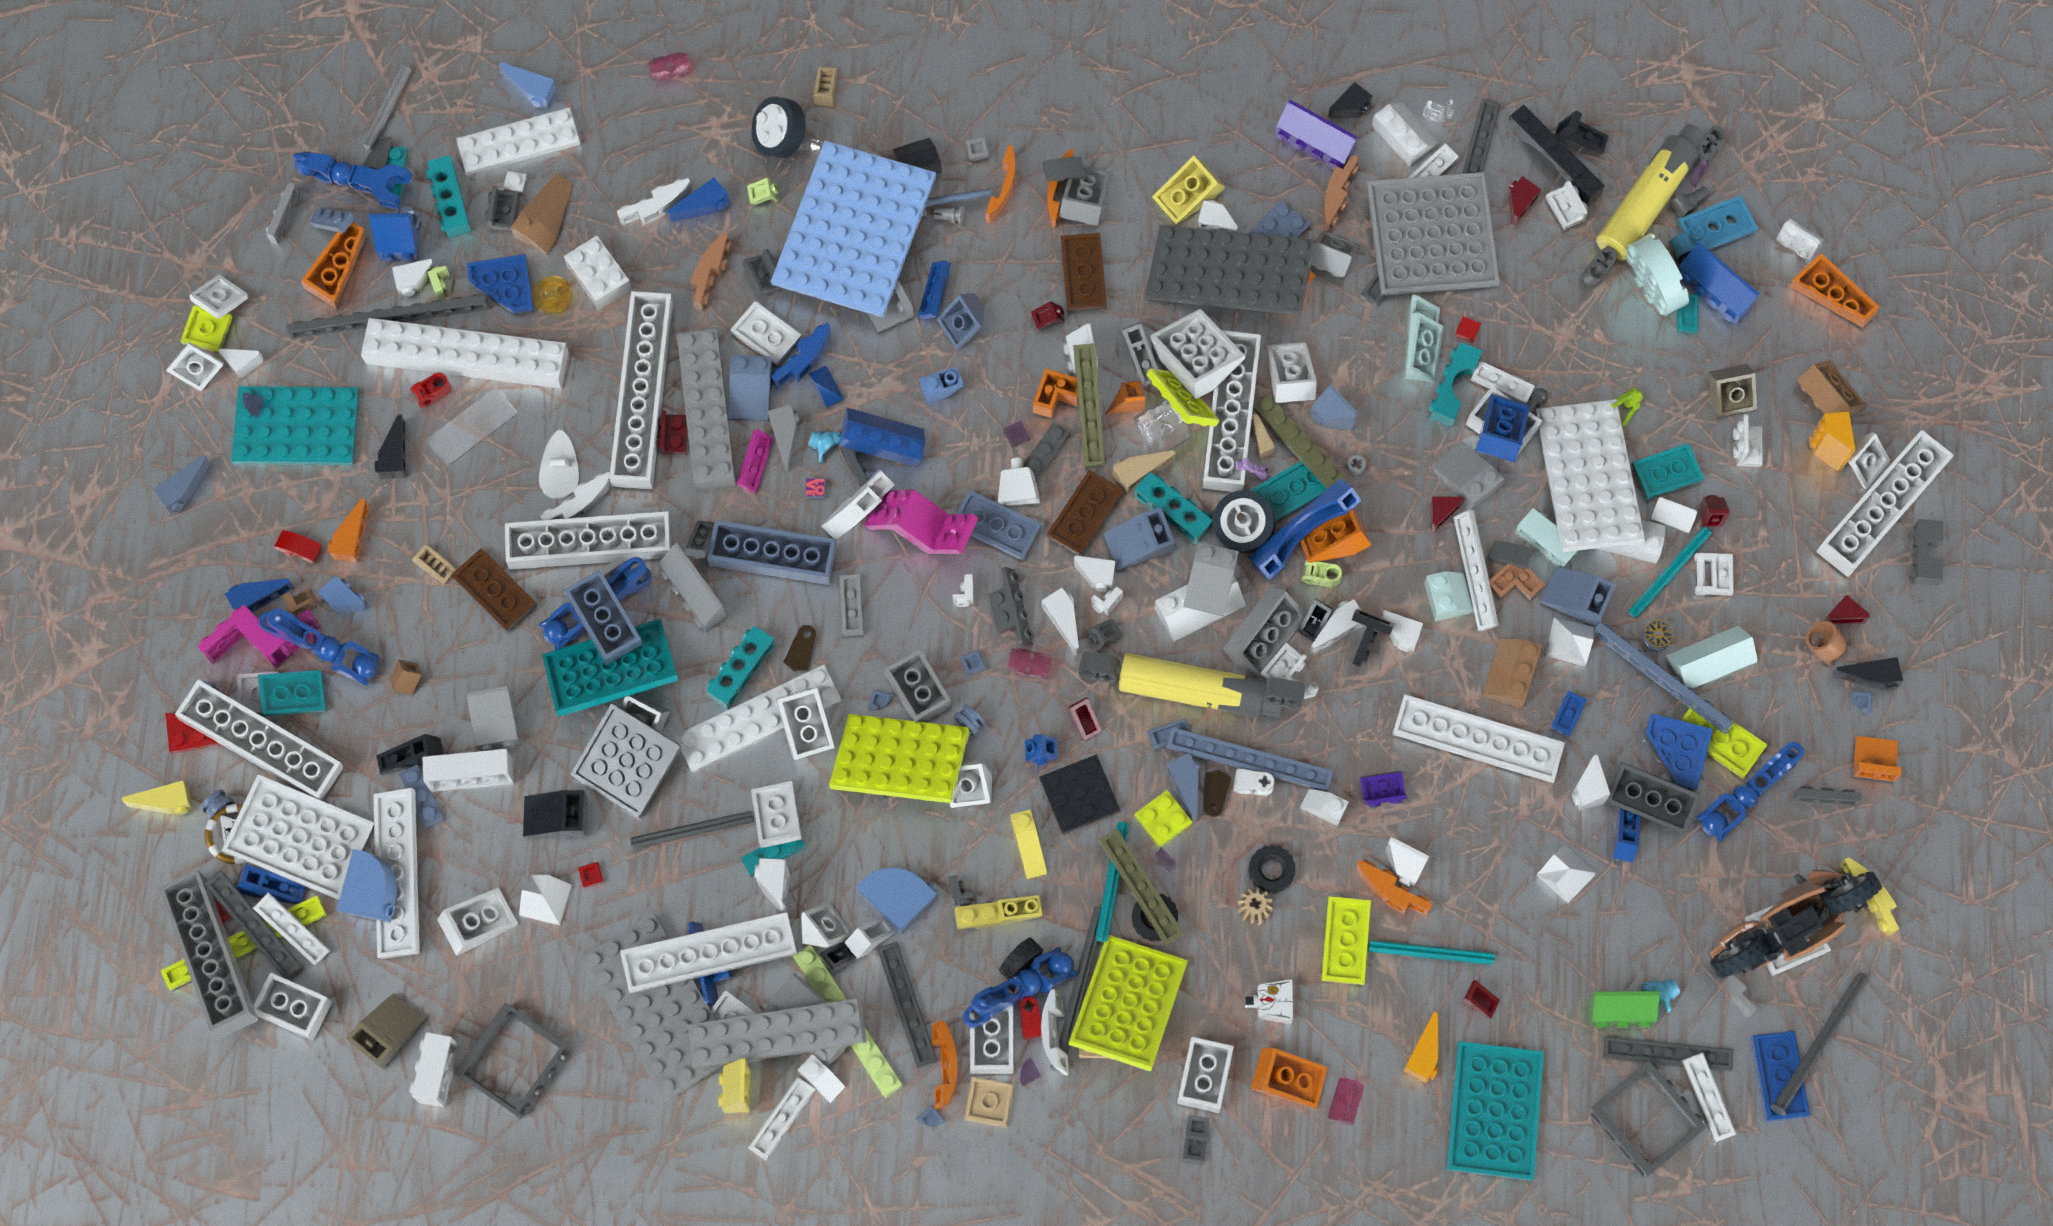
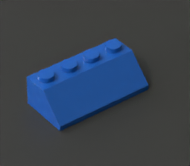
M1700 242L1696 244L1678 268L1683 278L1681 281L1689 284L1696 294L1703 296L1712 308L1718 309L1726 320L1733 322L1735 325L1752 310L1760 294Z
M846 408L838 446L916 467L922 460L925 445L923 428Z

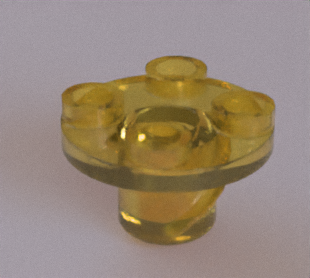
M549 276L541 279L535 285L532 297L535 306L540 312L558 314L568 310L572 302L573 293L566 280L557 276Z

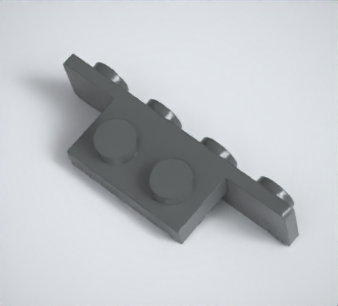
M1003 567L1002 573L1006 587L989 593L997 631L1003 633L1016 627L1019 643L1028 647L1032 646L1033 635L1027 621L1028 614L1023 605V594L1019 588L1018 574L1014 569Z

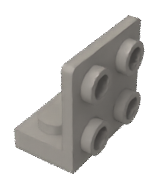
M897 280L884 318L868 313L877 332H882L914 317L913 306L899 280Z

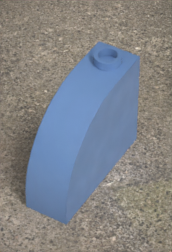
M353 849L337 911L390 923L395 911L394 906L397 897V882L393 870L380 857Z
M900 868L877 870L866 876L856 885L857 891L901 934L937 900V894L935 893L937 889L930 882L925 883L914 873Z

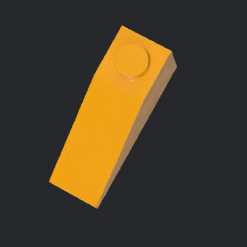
M1435 1011L1403 1070L1427 1083L1429 1078L1433 1080L1439 1069L1435 1067L1438 1062V1013Z

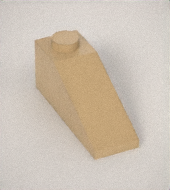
M1174 450L1129 457L1124 461L1120 460L1113 466L1112 476L1127 494L1135 489L1149 472L1155 475L1175 461L1176 453Z

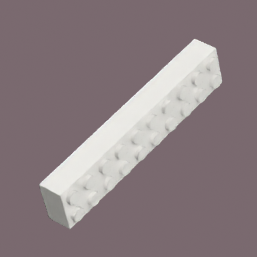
M631 291L609 477L612 487L653 489L657 436H659L658 420L661 417L673 312L671 294Z
M373 318L368 319L361 352L365 364L433 373L441 372L449 375L562 389L569 354L566 343Z

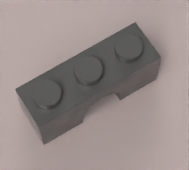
M1918 519L1915 525L1911 527L1910 536L1913 538V545H1911L1910 557H1913V564L1910 566V576H1913V584L1937 586L1943 579V560L1930 557L1927 553V547H1938L1942 543L1943 521Z

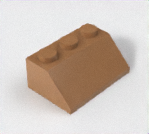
M1830 360L1814 364L1797 379L1800 383V388L1810 395L1813 399V404L1818 409H1821L1824 414L1849 412L1850 418H1852L1867 407L1866 403Z
M1499 639L1482 696L1522 709L1542 645L1524 639Z

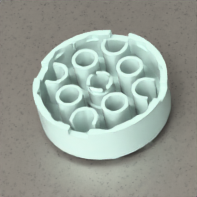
M1650 233L1629 244L1626 249L1628 254L1625 257L1628 263L1632 265L1637 276L1634 278L1639 288L1643 287L1646 292L1644 297L1648 304L1651 305L1653 303L1658 313L1666 316L1689 303L1687 289L1679 281L1683 278L1668 250L1659 239L1654 240V234Z

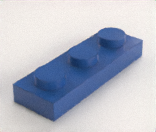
M946 260L932 263L918 317L923 320L935 318L939 312V306L951 263Z

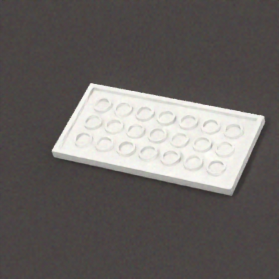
M1616 399L1536 409V417L1542 420L1539 434L1562 552L1644 543L1645 541L1618 406L1615 408L1611 407L1616 402Z

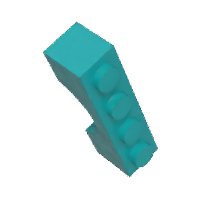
M1462 342L1459 343L1458 348H1453L1449 358L1452 359L1451 365H1446L1442 375L1446 378L1443 383L1439 382L1435 392L1439 394L1437 400L1432 399L1428 409L1432 411L1430 419L1451 427L1453 426L1462 402L1455 396L1452 384L1462 376L1473 375L1483 350Z

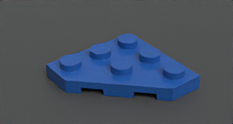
M526 254L466 263L470 285L513 314L534 311Z
M1651 713L1646 735L1675 783L1697 790L1713 729Z

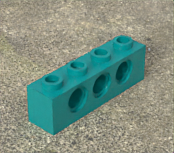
M450 155L427 161L429 168L425 170L428 180L433 182V186H430L433 198L437 197L438 203H435L437 214L442 215L443 220L439 221L442 232L446 231L449 238L472 232ZM447 178L445 181L439 182L440 179ZM451 195L450 198L443 199L445 196ZM456 212L454 216H448L450 213Z
M1149 472L1134 489V497L1151 510L1161 507L1166 521L1195 544H1198L1212 528V516L1204 510H1199L1191 499L1182 497L1175 487H1169L1165 484L1161 476ZM1162 492L1164 496L1156 497L1154 493ZM1177 504L1180 508L1174 510L1170 508V505ZM1193 516L1196 520L1189 522L1185 518Z
M755 625L751 630L748 629L744 633L741 644L733 648L730 653V659L727 663L723 662L718 670L719 674L715 679L712 678L706 686L708 697L727 710L776 645L773 637ZM749 647L757 648L754 653L746 652ZM738 663L745 665L741 670L734 669ZM727 679L733 681L730 686L722 685L723 681Z

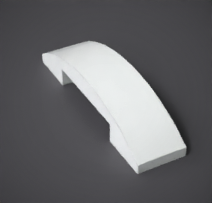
M1052 989L1047 997L1042 1014V1041L1051 1064L1063 1075H1068V1056L1059 1048L1058 1018L1065 1016V997L1057 990Z

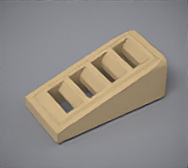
M818 67L813 93L815 106L833 107L837 68Z
M1254 414L1252 416V428L1258 456L1262 460L1274 454L1275 445L1258 414Z
M426 543L412 558L416 565L443 585L452 577L451 574L457 570V568ZM428 553L430 556L423 562L421 559ZM435 558L436 561L429 567L428 563ZM439 563L443 564L437 572L434 571ZM447 567L450 570L442 578L440 574Z

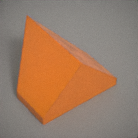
M1141 381L1121 383V388L1105 415L1144 411L1145 394Z

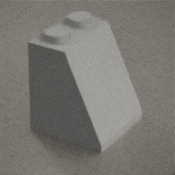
M508 686L466 693L475 743L479 751L495 750L502 747L503 749H512L516 745L521 744L515 701Z

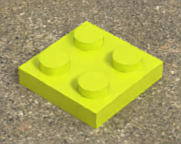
M193 305L180 341L185 345L190 342L199 348L219 353L233 317L227 313L220 319H217L201 307Z
M1168 790L1134 814L1136 820L1158 848L1164 846L1193 824L1192 820Z

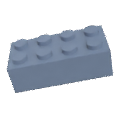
M601 570L564 589L566 598L606 665L642 645L639 634Z

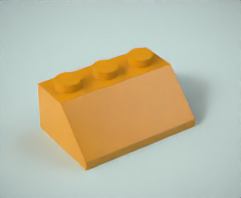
M1849 412L1825 413L1809 437V444L1813 448L1814 455L1837 472L1842 471L1855 451Z

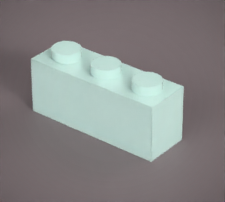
M1534 508L1519 523L1515 531L1562 568H1565L1579 552V550L1562 552L1557 524L1549 521L1542 511H1537Z

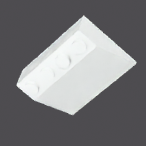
M1201 309L1150 335L1152 352L1195 399L1216 388L1245 359V355Z

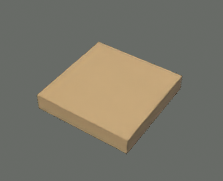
M972 1077L964 1120L1007 1127L1014 1084Z

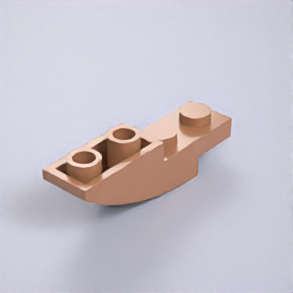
M1353 154L1344 169L1335 167L1328 183L1323 208L1325 231H1329L1331 226H1336L1340 217L1338 216L1339 212L1344 211L1349 201L1346 200L1348 192L1346 191L1351 184L1349 180L1351 176L1355 177L1360 169L1358 165L1359 157Z
M724 232L707 248L693 272L690 283L692 290H696L693 300L696 310L703 311L704 305L709 302V286L712 287L715 276L720 277L722 270L726 269L727 259L725 257L727 252L730 253L732 246L728 233Z

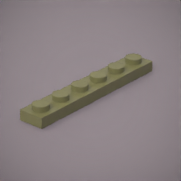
M1094 343L1073 345L1084 466L1104 465Z
M1269 394L1253 405V410L1326 489L1331 487L1340 478L1345 480V476Z
M1118 829L1100 838V844L1164 945L1167 946L1183 937V931Z

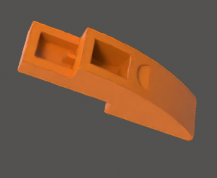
M1368 860L1358 861L1356 870L1360 877L1381 900L1403 914L1407 907L1427 916L1432 906L1428 898L1422 895L1415 896L1404 886H1395L1397 877L1394 876L1393 872L1387 869L1380 870L1375 867L1374 863Z

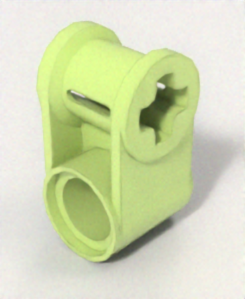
M1305 560V574L1301 578L1303 583L1335 588L1340 584L1342 570L1338 565L1320 561L1309 563ZM1335 573L1338 577L1330 579L1327 575Z

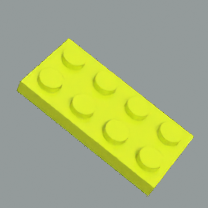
M1149 369L1147 376L1152 381V384L1162 393L1161 395L1169 401L1171 407L1179 413L1185 423L1216 427L1219 419L1201 397L1195 399L1170 371Z
M1690 708L1681 719L1684 722L1713 729L1707 755L1742 779H1744L1767 746L1766 743L1734 721H1732L1731 730L1725 735Z
M1328 897L1321 981L1357 985L1365 984L1370 900Z

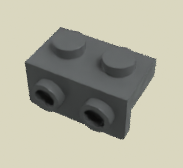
M493 186L492 192L488 194L489 210L485 212V221L488 222L490 229L512 231L511 226L516 219L519 201L518 192L500 191L497 186Z
M764 249L760 256L743 260L742 265L758 296L780 290L781 287L771 284L777 264L769 249Z

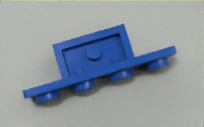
M693 921L688 923L689 935L704 931L702 923ZM732 970L698 977L702 986L701 994L706 1004L715 1005L719 999L716 983L733 978Z

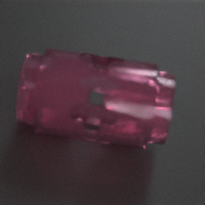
M680 51L668 56L657 57L648 62L653 81L667 80L672 77L686 75L687 72L691 71L686 52L681 53ZM668 62L674 65L671 67V71H668V69L665 68L668 66Z
M1018 647L1017 649L1012 648L1007 668L1012 669V672L1040 679L1042 677L1047 678L1052 658L1047 657L1046 654ZM1028 654H1034L1033 659H1030ZM1026 667H1029L1031 672L1026 673Z

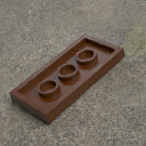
M1100 233L1062 235L1061 249L1067 312L1107 309Z
M1088 470L1049 529L1046 537L1074 554L1082 556L1120 499L1124 489Z
M482 548L451 574L452 578L506 632L537 606V603Z

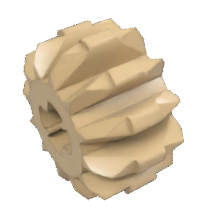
M1249 888L1248 895L1242 893L1241 898L1243 900H1238L1237 905L1241 906L1238 909V913H1245L1242 918L1243 920L1250 917L1251 924L1254 923L1255 918H1257L1259 923H1262V917L1268 919L1270 916L1268 912L1273 910V907L1269 905L1273 901L1272 898L1265 899L1268 892L1265 891L1261 895L1259 894L1260 888H1257L1255 893ZM1252 902H1255L1256 905H1259L1258 909H1255V907H1251Z

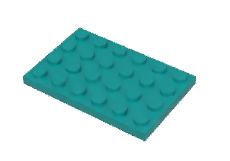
M238 386L231 462L233 464L353 465L359 388Z
M661 618L634 626L642 640V645L607 665L592 640L542 654L557 716H564L678 681Z
M1462 1041L1457 1042L1447 1171L1527 1181L1534 1180L1543 1051Z

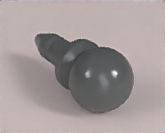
M1537 388L1533 391L1527 403L1530 406L1529 412L1547 401L1548 392L1545 389Z

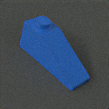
M714 177L667 210L668 218L671 222L715 214L717 211H722L730 203L729 195Z
M288 578L242 583L232 586L225 593V596L234 610L245 605L253 613L294 589V586Z
M1620 807L1615 829L1612 859L1633 863L1639 847L1641 816Z
M247 864L239 872L235 885L240 893L255 898H263L269 892L277 901L293 904L302 902L306 886L280 875Z

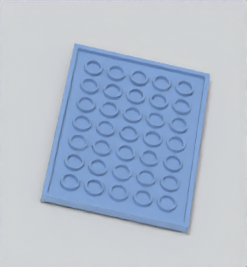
M824 141L771 279V284L884 318L934 184L936 172Z

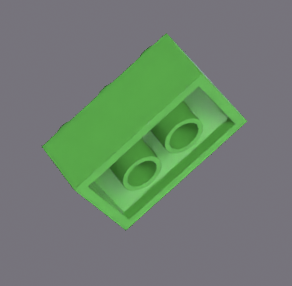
M1594 992L1588 999L1589 1025H1595L1599 1029L1608 1028L1609 1025H1617V1028H1630V1025H1638V1028H1651V1025L1657 1022L1660 992Z

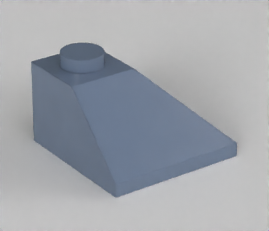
M975 293L959 294L936 319L956 350H960L983 326L985 308Z
M1332 384L1315 401L1310 411V416L1316 424H1320L1323 428L1352 430L1355 428L1358 412Z

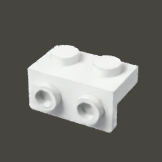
M1570 181L1565 182L1564 187L1546 194L1545 198L1564 230L1585 221L1588 207L1584 201H1581L1576 186H1572Z
M1285 643L1259 675L1266 679V681L1270 677L1293 680L1291 675L1295 671L1299 673L1306 665L1304 660L1307 656L1305 654L1301 656L1290 645Z

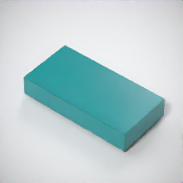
M1688 294L1689 303L1677 310V332L1697 334L1699 294Z

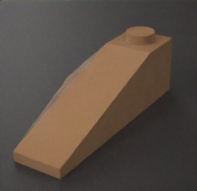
M555 174L521 211L511 226L514 237L548 255L559 238L561 223H563L566 205H568L573 182Z

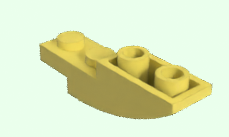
M1849 857L1840 863L1842 874L1850 873L1852 877H1857L1859 874L1869 872ZM1882 885L1879 893L1873 895L1867 904L1870 911L1875 913L1878 919L1879 929L1885 932L1886 936H1889L1899 930L1891 914V911L1897 905Z
M1039 895L1002 899L993 903L960 906L954 909L957 929L989 928L1043 916Z

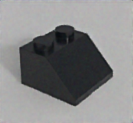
M930 137L892 149L897 162L936 172V174L942 173L941 161Z

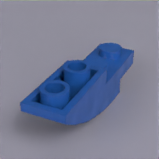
M828 322L816 327L813 334L809 337L802 338L796 346L798 355L791 356L784 366L778 367L772 372L770 377L776 389L792 377L798 383L816 365L825 351L831 335Z

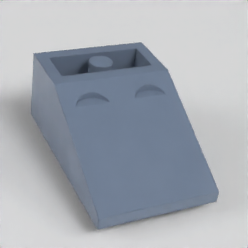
M1161 507L1144 512L1103 533L1112 559L1115 561L1117 571L1175 551V541Z
M1556 566L1540 603L1597 626L1602 619L1616 584L1596 575Z

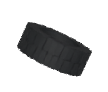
M1279 845L1263 846L1261 849H1258L1251 857L1248 869L1249 878L1252 880L1253 885L1260 888V891H1267L1269 894L1282 892L1286 887H1289L1296 871L1293 856L1288 853L1289 851ZM1269 859L1277 860L1282 865V874L1276 879H1269L1262 873V865Z
M1162 893L1159 894L1178 923L1176 904L1172 902L1169 896L1167 897ZM1138 902L1135 903L1132 910V925L1136 929V933L1140 934L1144 939H1149V941H1161L1154 927L1146 923L1145 913Z
M1031 937L1027 938L1006 957L999 968V972L1007 980L1013 979L1019 972L1028 969L1036 957L1042 955L1043 948Z

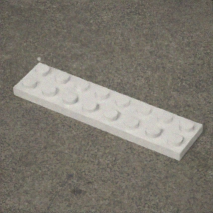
M822 665L675 735L677 743L682 746L681 751L692 774L783 731L784 727L776 704V698L816 687L824 711L842 703V699L825 666Z
M1405 694L1392 734L1551 783L1555 780L1565 742Z
M407 788L374 794L375 856L388 863L393 870L397 882L395 911L390 923L376 920L377 958L379 959L420 953L415 789Z
M786 912L621 950L620 954L629 993L797 955Z

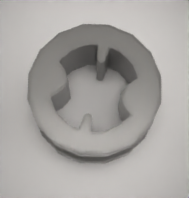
M1360 455L1352 456L1347 464L1349 473L1361 475L1366 467L1365 459ZM1353 463H1361L1360 469H1358L1357 467H1352Z

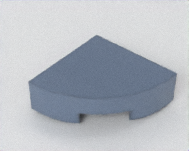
M873 689L867 709L869 711H877L885 708L891 702L893 694Z
M1851 691L1850 699L1853 705L1859 711L1871 714L1872 693Z
M932 1104L916 1118L917 1122L927 1127H936L946 1122Z

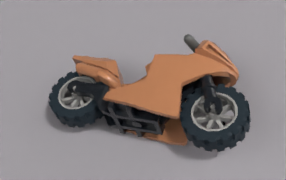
M1812 870L1808 875L1809 880H1806L1800 874L1794 875V881L1798 885L1781 892L1780 895L1783 899L1761 916V921H1765L1767 926L1758 921L1742 922L1719 940L1720 944L1709 951L1713 958L1709 962L1718 978L1729 977L1739 972L1744 975L1747 971L1767 966L1772 960L1777 959L1782 952L1785 955L1784 960L1790 961L1815 950L1836 937L1847 927L1845 923L1840 922L1846 912L1854 910L1855 913H1858L1862 908L1869 906L1866 900L1871 899L1873 895H1876L1882 889L1879 879L1873 871L1852 877L1850 873L1840 874L1827 870Z

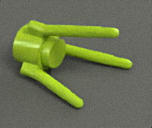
M1634 387L1615 398L1616 402L1611 405L1612 408H1615L1623 403L1627 408L1632 407L1621 423L1622 428L1628 423L1636 410L1641 407L1639 403L1643 400V395Z

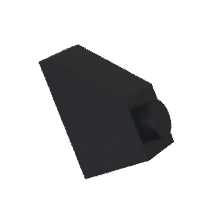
M1354 82L1329 108L1328 117L1330 119L1358 118L1362 113L1366 114L1372 107L1373 95Z

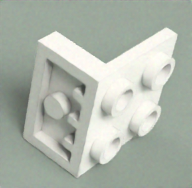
M1792 219L1784 223L1776 239L1782 246L1794 250L1800 257L1807 258L1808 260H1811L1824 239Z
M1744 414L1741 420H1738L1737 427L1733 430V440H1736L1733 458L1736 459V466L1761 467L1762 426H1748V414Z

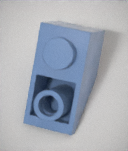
M957 366L919 378L920 390L926 405L946 399L963 386Z
M336 575L317 592L321 599L335 612H356L367 609L364 604L365 598L359 592L354 594L350 590L352 586L344 578L340 580Z

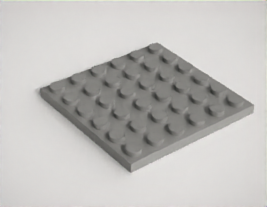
M1484 172L1367 181L1366 187L1381 296L1499 286L1500 281Z

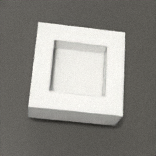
M507 171L503 190L518 192L520 195H524L528 178L527 174Z

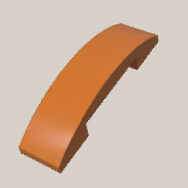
M1008 145L1003 159V170L1007 171V175L999 198L991 196L986 210V222L989 223L1001 213L1013 191L1015 155L1012 145Z
M1069 149L1061 158L1074 157V150ZM1049 181L1047 210L1049 221L1053 228H1056L1060 213V202L1055 201L1060 181Z
M939 1020L932 1024L933 1046L941 1047L942 1084L934 1088L935 1109H941L948 1104L957 1079L956 1048L951 1032L944 1020Z

